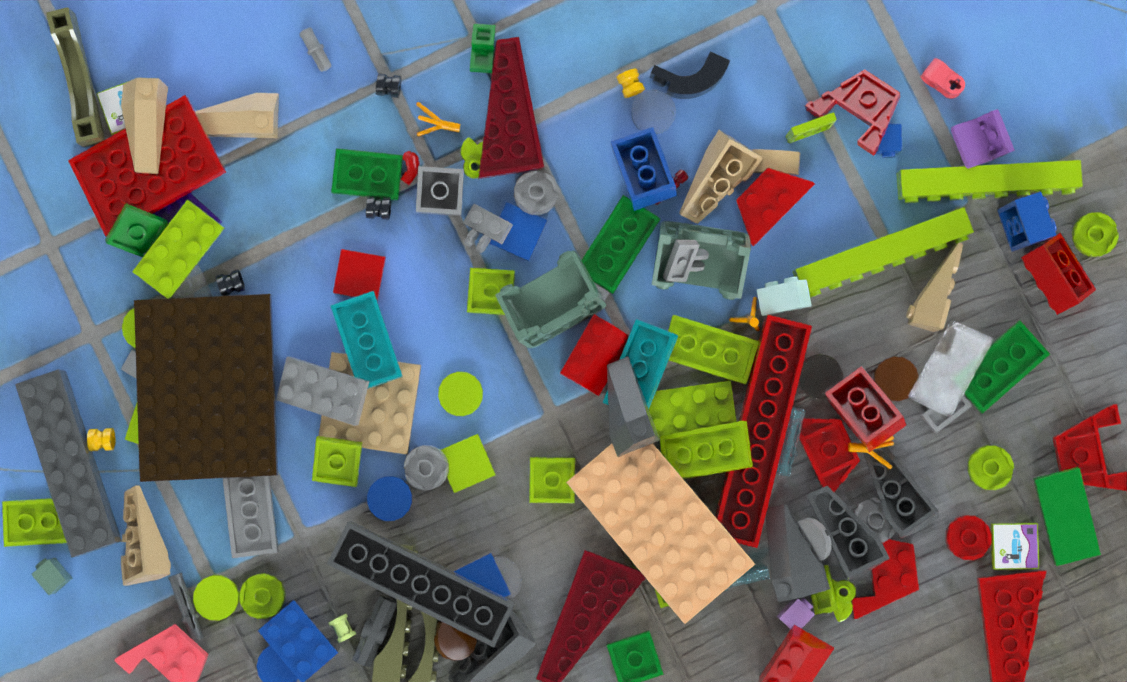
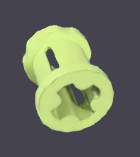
M347 613L328 623L329 626H333L338 636V643L356 635V632L352 630L347 620Z

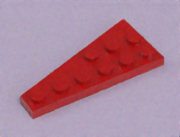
M1046 570L977 578L990 682L1025 681Z

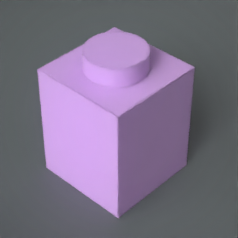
M802 598L801 600H791L777 617L791 630L794 624L802 629L815 614L811 611L813 606L806 599Z

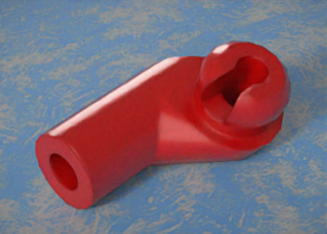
M406 151L402 158L406 162L407 171L400 180L410 186L418 175L420 162L416 153Z

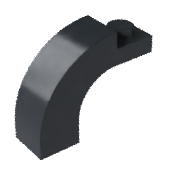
M710 51L703 67L693 75L679 76L654 65L649 78L653 79L652 82L658 86H669L666 93L667 96L678 99L696 98L716 87L723 78L731 60Z

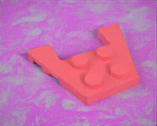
M174 624L121 654L114 661L130 674L145 658L170 682H197L209 654Z

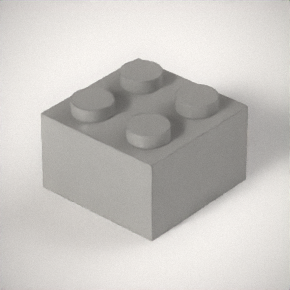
M418 166L416 213L461 216L464 169Z

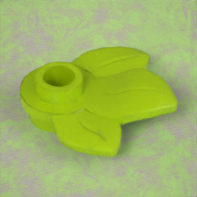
M470 137L464 140L460 154L465 161L463 169L466 176L477 179L483 141L477 145ZM472 163L478 165L477 171L472 170Z
M832 579L839 609L832 612H834L837 621L842 622L849 617L853 610L852 600L856 595V588L850 581L840 580L837 582ZM846 588L848 595L843 596L840 593V589Z

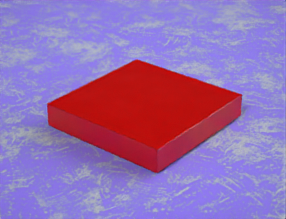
M341 249L333 293L357 297L374 291L378 302L386 257Z

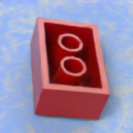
M862 366L825 393L828 402L869 453L906 426L904 416Z

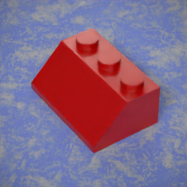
M1061 233L1021 257L1025 268L1032 274L1036 280L1037 287L1044 293L1049 306L1057 315L1081 303L1096 290Z
M594 314L561 370L560 375L599 396L608 382L607 365L620 360L629 335Z
M794 624L759 676V682H812L834 650V647Z

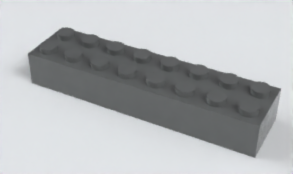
M57 369L15 384L71 558L122 542L93 452L89 451L87 446V433L66 371Z
M353 521L347 522L327 562L328 565L492 647L495 646L515 606V602Z

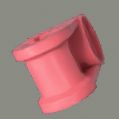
M937 58L932 60L920 76L927 85L936 89L948 99L957 98L965 88V81L962 76L958 75ZM955 83L957 85L956 88L951 90V85Z

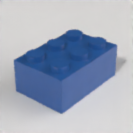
M654 127L611 141L612 152L634 211L677 196L676 186Z
M1041 192L1014 200L997 209L1011 252L1056 236V223L1049 216L1047 210L1049 209V203Z
M295 600L258 630L300 682H305L339 653Z

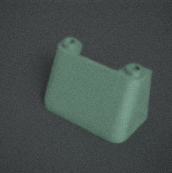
M674 221L661 222L652 285L659 289H669V287L674 285V282H666L663 274L676 239L696 240L700 245L699 249L703 248L709 252L708 259L699 260L704 263V270L700 272L690 271L686 282L677 283L717 288L725 299H741L751 251L750 236L748 234Z
M575 250L562 253L557 261L558 266L522 287L513 286L512 284L506 285L495 295L518 342L527 348H534L547 342L606 307L601 293Z

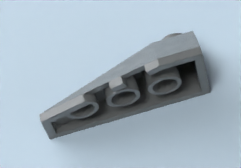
M627 356L608 364L609 436L617 457L657 442L660 438L629 357Z
M828 486L807 495L818 521L824 525L827 536L829 535L831 538L833 554L847 581L870 571L890 559L880 538Z
M512 611L495 646L492 647L477 639L474 651L469 657L459 660L448 677L449 682H482L521 659L536 645L529 628Z

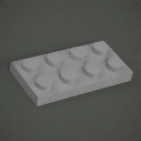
M286 357L276 400L356 426L359 425L369 381L294 357Z
M270 476L223 478L232 558L279 552Z

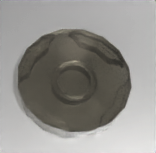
M817 354L811 356L803 362L799 386L806 395L815 399L827 398L825 393L843 380L842 369L839 363L828 355Z

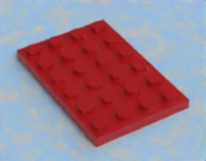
M186 95L166 105L158 174L135 172L126 128L68 160L106 237L126 203L153 214L226 173L220 158Z

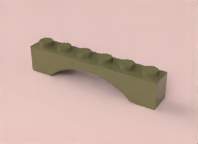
M68 7L46 12L50 32L67 81L71 103V121L76 143L84 148L96 145L104 141L105 136L76 14Z
M399 544L418 554V551L414 550L415 545ZM398 599L395 628L384 649L374 659L372 682H402V679H406L407 665H403L404 656H408L409 642H406V633L411 632L412 619H408V612L413 610V607Z
M421 611L426 630L425 648L418 669L407 682H436L437 671H433L434 662H438L439 652L434 643L438 619Z

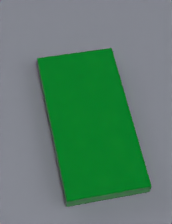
M623 195L581 260L594 283L614 294L661 218L645 208L634 211L630 199Z
M1018 320L955 375L951 381L974 407L983 414L1047 358L1050 353L1028 328Z
M1075 467L1033 478L1054 565L1060 566L1101 555L1080 468Z

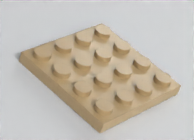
M331 352L329 369L354 376L347 354ZM398 362L403 377L367 389L359 425L354 426L322 415L319 436L362 442V448L408 455L421 365Z

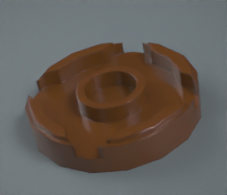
M903 357L884 359L874 371V382L890 401L908 399L919 386L917 368L911 361Z
M442 621L437 624L434 643L441 656L453 661L469 657L474 651L477 639Z

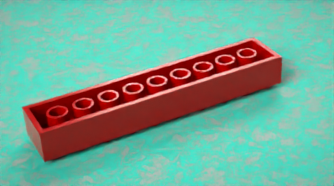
M767 315L764 318L759 345L739 421L747 422L753 467L726 472L715 515L737 543L758 548L812 329L811 325L772 315Z

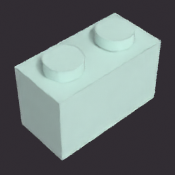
M797 276L785 278L782 284H778V281L765 283V288L757 289L762 316L775 315L812 306L807 280H798Z

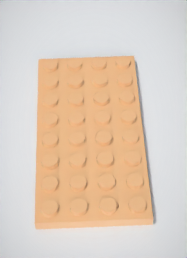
M653 443L620 457H617L613 444H610L566 482L684 624L755 565L753 560Z

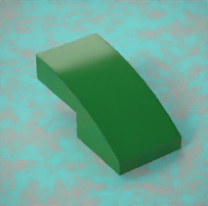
M473 23L470 72L492 73L496 25Z

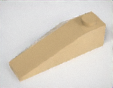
M135 78L123 84L121 109L136 173L158 174L168 92V87L159 78Z
M254 93L195 111L208 137L278 138V93Z
M718 130L705 151L679 214L698 224L718 206L720 200L726 195L730 196L738 184L742 181H747L752 176L763 157L736 139Z
M957 243L952 247L914 304L909 306L906 318H909L908 325L932 332L944 329L951 300L947 299V296L950 295L955 285L954 278L951 277L952 274L957 272L963 248L962 243Z
M136 485L124 492L123 520L127 523V529L125 534H122V542H126L125 556H121L123 586L159 580L170 575L171 568L166 546L141 487Z

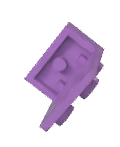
M998 109L951 127V132L962 161L968 169L1015 151Z

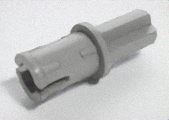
M307 28L300 32L299 35L308 49L307 53L312 56L318 69L323 72L331 68V63L323 50L324 46L319 43L312 28Z

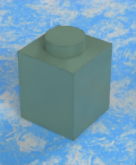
M56 558L43 559L35 566L37 570L31 574L48 595L55 594L73 579Z

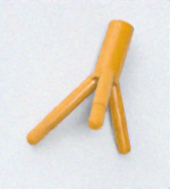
M420 102L416 103L422 111L431 117L419 115L418 119L436 125L417 132V136H422L439 129L459 133L461 124L441 120Z
M753 297L751 313L747 318H729V321L749 323L759 332V321L755 317L757 297Z
M891 436L876 448L894 445V442L891 441L894 437ZM849 443V452L868 453L887 468H892L891 464L874 451L869 453L862 443Z

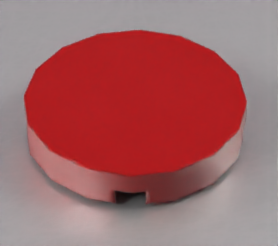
M963 515L955 518L949 524L946 530L945 541L948 549L954 556L963 560H976L984 556L990 548L992 534L989 526L982 519L973 515Z

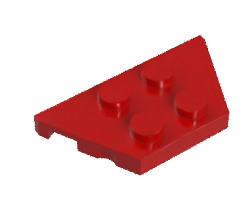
M767 167L736 199L746 231L750 236V243L755 246L815 183Z
M790 419L821 487L828 486L835 492L841 483L846 480L852 469L860 462L857 452L848 451V445L852 442L841 419Z

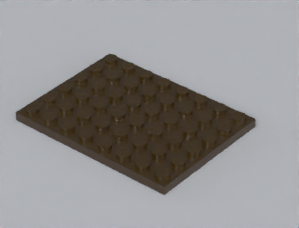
M254 294L134 300L140 482L277 476L278 457L272 295Z

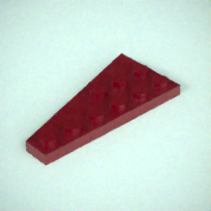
M519 37L496 41L478 179L544 168Z
M584 550L538 671L537 680L542 682H562L583 654L586 653L596 638L599 637L621 610L622 606L646 579L641 571Z

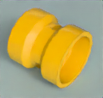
M636 68L616 76L618 83L623 87L622 93L624 98L633 97L645 90L643 83L639 82V73Z
M105 428L103 432L98 429L88 430L87 446L89 451H98L102 448L105 451L115 449L116 436L113 428Z

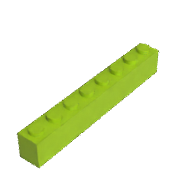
M1081 160L979 165L969 169L965 166L905 169L896 173L898 200L905 199V203L919 202L918 199L927 198V202L941 201V197H949L950 201L963 200V196H972V199H984L986 195H994V198H1006L1008 194L1017 193V197H1026L1033 192H1041L1043 196L1053 195V191H1061L1062 195L1074 194L1075 190L1083 187Z
M965 207L802 266L793 270L792 273L794 277L797 276L798 280H807L810 298L822 294L821 289L826 287L833 290L843 286L842 282L850 279L852 283L863 279L864 273L871 271V274L874 275L885 270L883 266L891 263L893 267L906 263L905 258L913 256L915 260L927 255L926 251L934 248L936 252L947 248L948 242L955 240L957 244L969 240L968 235L974 233Z

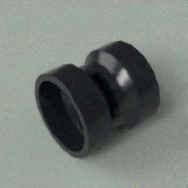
M378 73L376 95L384 96L387 94L393 98H399L402 83L401 76L394 75L388 77L386 74Z
M368 196L366 218L374 219L375 217H381L383 220H389L391 198L383 197L382 199H377L374 196Z
M239 269L231 271L230 275L220 274L216 276L217 285L222 296H229L233 291L238 293L245 291L244 281Z

